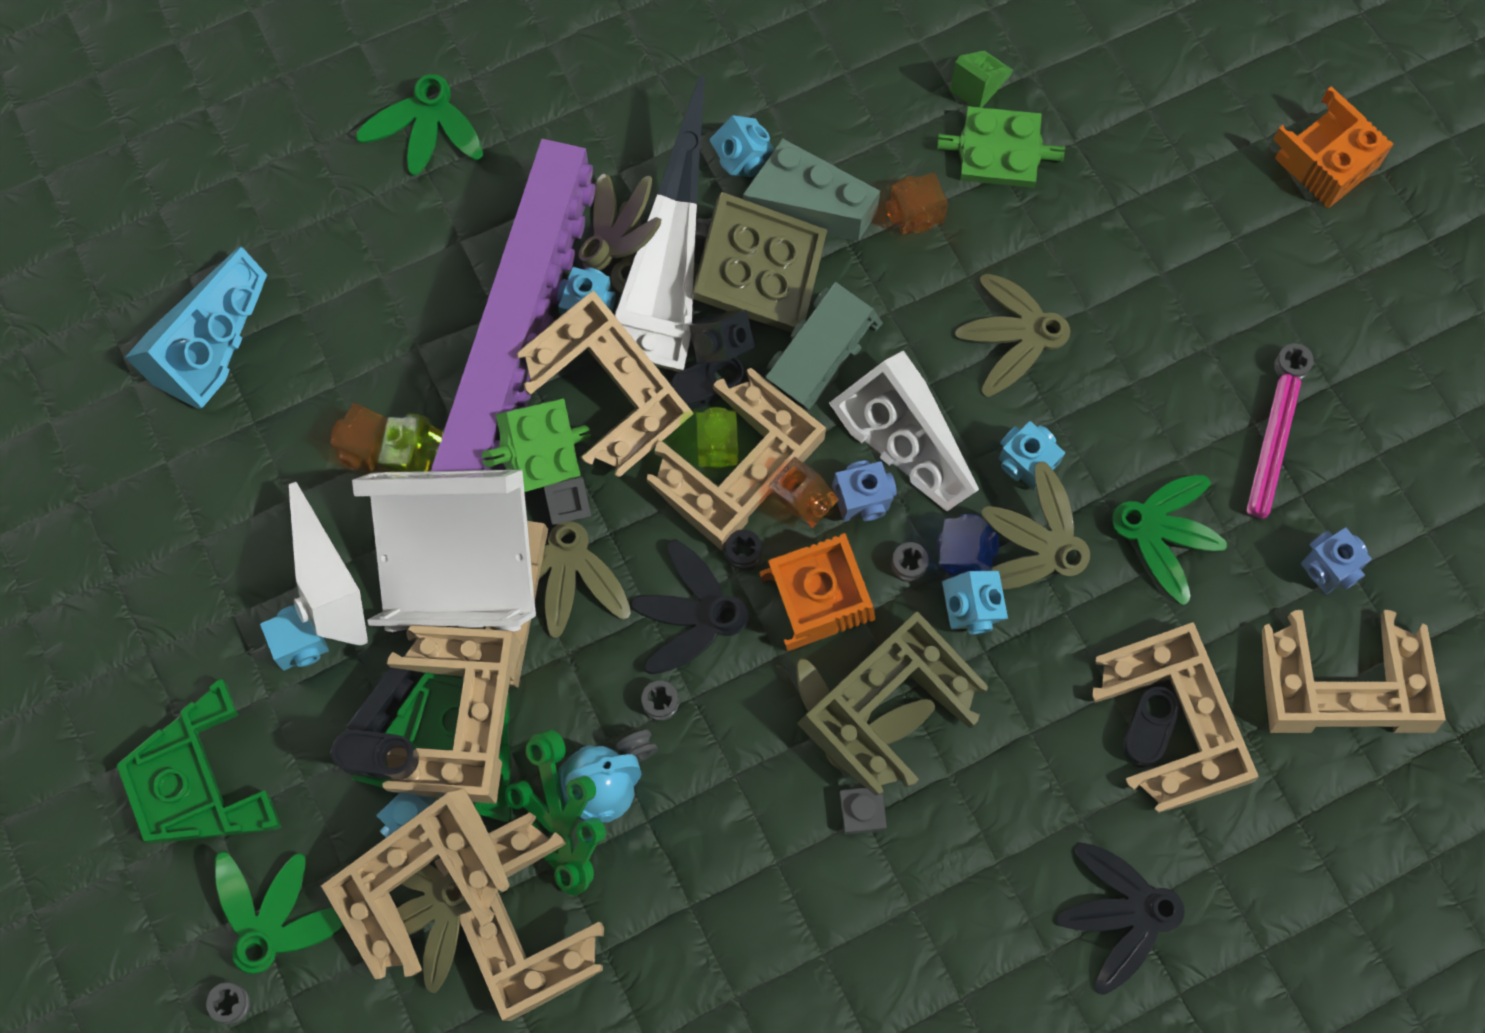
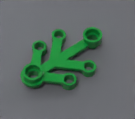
M546 730L530 738L526 746V755L532 764L539 767L547 805L533 793L530 784L523 780L509 785L505 790V798L510 807L513 809L524 807L529 813L535 815L536 819L552 835L556 832L564 838L566 843L564 846L543 858L554 868V877L558 886L565 893L575 896L586 891L593 880L594 871L589 859L596 845L605 839L606 830L601 820L595 817L579 823L576 828L579 842L574 849L571 834L588 801L594 799L596 786L593 780L585 775L569 781L566 788L569 800L566 806L564 805L555 763L560 762L565 756V744L559 733L554 730ZM533 822L532 825L542 832L541 827L536 822Z

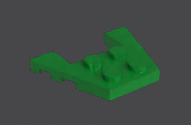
M425 672L398 710L397 717L385 733L403 736L416 748L453 751L464 679ZM509 692L498 757L502 761L497 802L496 804L475 802L474 804L480 816L505 823L512 821V807L509 806L505 798V790L512 784ZM353 775L352 778L354 781L383 788L382 783L393 781Z
M223 679L213 683L209 687V692L197 702L188 704L180 711L181 715L162 731L160 729L117 764L143 841L148 844L271 831L282 828L271 797L266 790L225 807L199 737L200 732L239 716L228 685Z

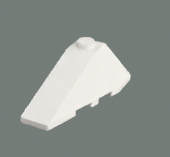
M904 351L884 360L829 402L846 429L860 443L864 441L881 454L880 458L889 466L894 464L910 477V482L944 510H950L979 490L925 380Z
M297 482L289 484L295 575L299 598L294 599L297 614L302 623L310 622L317 636L359 646L368 643L360 590Z

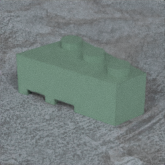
M783 138L743 194V200L827 229L826 235L853 241L860 240L876 216L880 198V190Z
M837 282L834 283L831 289L826 287L818 295L814 302L816 309L807 321L802 319L796 325L790 336L792 342L784 352H777L767 367V370L770 372L766 378L808 410L839 375L838 369L849 355L855 357L861 350V346L857 343L866 331L871 328L876 332L883 324L872 307Z

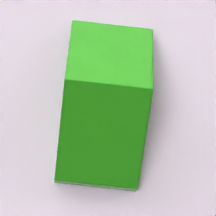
M985 50L960 55L955 63L950 91L971 106L982 108L1010 77L1013 69Z

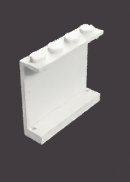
M522 469L377 472L352 480L354 496H370L374 525L383 612L368 619V626H384L385 631L390 632L406 630L411 625L434 627L459 626V628L470 629L496 626L497 630L514 632L520 630L521 625L536 616Z

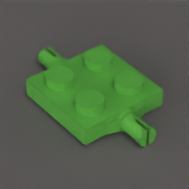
M971 106L967 108L965 127L961 136L939 133L937 150L959 151L962 163L960 181L1029 188L1035 187L1037 167L1041 160L1063 162L1065 146L1043 145L1040 134L1041 113Z
M564 398L496 414L500 431V447L483 451L482 458L494 457L482 461L486 467L490 468L503 463L506 470L522 469L524 492L581 476L574 444L589 441L591 434H579L588 432L590 429L586 425L570 428Z

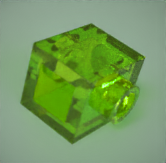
M714 407L704 412H697L699 467L721 468L729 465H738L736 411H727L725 408Z
M407 413L405 418L388 417L377 463L395 472L431 471L443 431L429 424L430 419L419 414Z

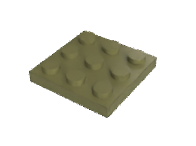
M721 192L714 208L691 298L726 311L747 310L749 319L792 333L802 319L806 320L827 229Z

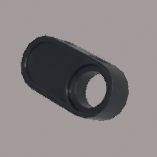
M736 357L727 361L701 362L677 373L672 379L671 386L691 410H695L723 399L713 390V384L718 381L715 377L718 369L730 367L736 371V379L731 383H726L728 388H732L744 383V367L742 362Z
M1159 686L1150 688L1137 702L1122 746L1124 756L1134 766L1142 768L1152 766L1165 752L1180 706L1178 698L1169 689ZM1156 697L1164 700L1168 705V715L1160 719L1150 715L1147 710V701Z
M349 730L340 734L332 745L331 755L333 761L351 775L403 780L411 776L419 764V754L416 747L400 735ZM395 747L406 748L407 759L405 763L398 768L387 767L386 756L389 751Z

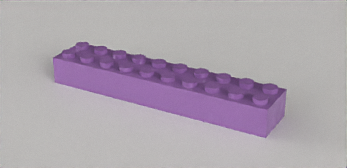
M541 139L431 471L506 470L503 463L490 468L486 467L482 461L494 457L482 458V453L485 450L500 447V431L496 414L527 407L531 395L525 392L523 385L530 381L525 357L517 359L516 353L553 323L554 319L551 316L554 304L559 305L560 303L557 300L559 286L564 272H570L575 257V250L572 247L575 238L580 239L582 237L585 227L583 212L585 206L592 205L596 189L595 184L591 183L593 166L588 164L586 148Z

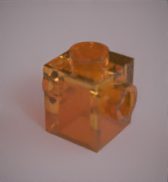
M935 172L917 178L909 176L901 179L892 185L890 201L886 202L888 216L892 223L897 222L902 235L911 232L923 233L930 230L934 225L944 223L948 202Z
M353 403L345 418L339 419L334 425L330 443L337 454V460L341 464L353 470H358L361 467L372 472L377 463H382L388 456L391 448L390 441L395 432L387 417L357 403Z
M795 456L767 485L790 513L811 528L839 500L820 474Z

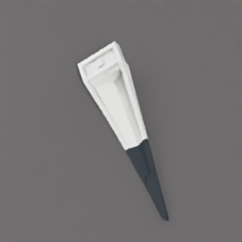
M703 74L697 80L648 221L655 217L661 218V225L652 239L636 252L614 314L656 367L677 372L684 370L691 337L689 325L692 324L693 299L691 295L693 291L697 192L705 86Z

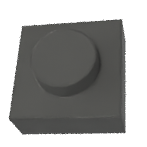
M583 477L543 487L551 525L591 517Z
M867 788L840 790L839 796L844 835L886 831L887 823L883 793L875 796Z

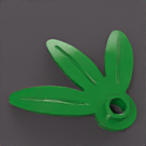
M428 74L421 77L414 87V97L404 99L382 110L369 119L355 135L359 143L379 141L396 134L416 119L410 135L407 153L408 170L411 175L420 174L429 162L437 141L438 123H441L445 133L456 148L472 160H478L483 156L478 134L467 118L455 106L449 103L451 97L450 86L443 77L436 74ZM433 88L439 89V95L435 99L427 98L429 90Z
M1205 475L1186 476L1171 481L1150 496L1144 504L1136 501L1124 502L1115 509L1112 517V525L1117 534L1127 540H1137L1141 554L1155 579L1176 602L1182 605L1190 601L1187 579L1179 561L1161 539L1201 551L1218 552L1227 548L1225 539L1209 527L1190 519L1166 516V514L1187 506L1207 490L1211 481ZM1129 514L1139 517L1140 522L1138 524H1130L1126 520V516Z
M225 851L219 852L215 857V885L218 899L230 926L238 935L232 948V960L235 966L246 974H259L269 969L275 960L276 953H288L314 946L332 937L344 928L333 907L311 913L282 927L297 901L303 884L306 858L302 853L295 854L279 871L265 895L258 916H255L248 885L233 858ZM250 947H258L262 951V956L257 960H250L245 952Z

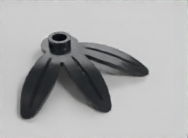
M676 539L668 543L669 554L679 575L689 589L700 599V602L676 596L652 595L633 599L631 607L641 615L658 622L696 627L668 642L647 660L644 670L651 675L671 671L689 663L705 651L714 642L718 634L733 636L741 632L746 626L749 617L746 605L736 597H724L723 591L708 565L692 549ZM729 612H735L734 619L724 623L725 615Z
M1079 843L1075 847V852L1081 862L1103 883L1128 898V900L1104 899L1087 902L1060 913L1057 917V923L1061 927L1081 931H1108L1132 926V929L1114 947L1096 980L1095 990L1099 994L1105 995L1126 982L1140 968L1150 953L1159 931L1168 932L1174 930L1182 923L1185 909L1181 898L1174 891L1166 888L1152 890L1147 881L1122 858L1103 848ZM1159 902H1165L1169 905L1170 915L1168 917H1164L1159 913Z

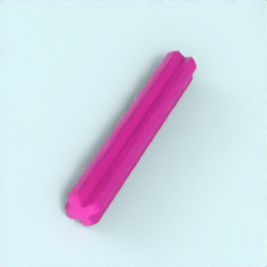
M1289 374L1282 375L1278 380L1246 510L1248 515L1259 519H1265L1271 511L1302 383L1299 377Z

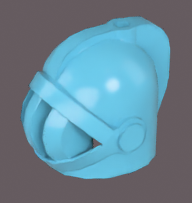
M586 746L581 748L561 765L557 773L565 806L569 800L566 791L569 781L583 775L593 780L596 786V795L594 799L588 801L579 820L585 821L595 817L601 820L602 823L621 817L629 809L635 795L634 786L642 775L638 759L635 755H619L616 751L604 746Z

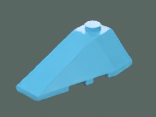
M238 247L158 321L125 358L153 386L197 409L203 408L226 381L230 370L227 366L233 351L239 348L243 338L240 336L247 316L251 315L267 274L243 247Z

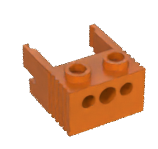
M1332 86L1327 89L1321 102L1326 103L1328 106L1326 114L1298 136L1292 131L1285 130L1284 125L1278 128L1273 138L1282 148L1278 151L1275 159L1301 184H1304L1305 188L1314 193L1316 198H1320V202L1325 203L1326 208H1330L1379 168L1394 145L1392 141L1387 140L1386 136H1382V132L1377 131V128L1372 126V123L1368 122L1367 118Z
M845 533L840 534L839 537L834 536L832 540L826 539L825 542H818V545L812 544L810 548L804 547L768 560L770 568L759 572L763 584L768 580L776 582L794 631L793 638L790 640L784 639L787 651L835 635L838 631L843 632L846 628L852 629L853 625L857 627L860 623L865 624L867 620H875L873 604Z

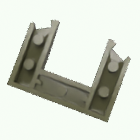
M918 611L797 723L825 753L875 796L884 793L882 785L901 780L906 788L913 786L919 780L864 720L891 692L910 676L935 700L971 728L978 722L980 714L969 710L974 693L984 694L988 689L987 684Z

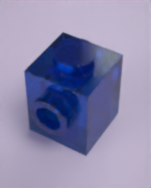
M962 514L959 518L944 519L943 533L939 534L937 540V549L940 555L939 565L952 577L968 571H992L993 556H996L999 550L997 533L979 515Z

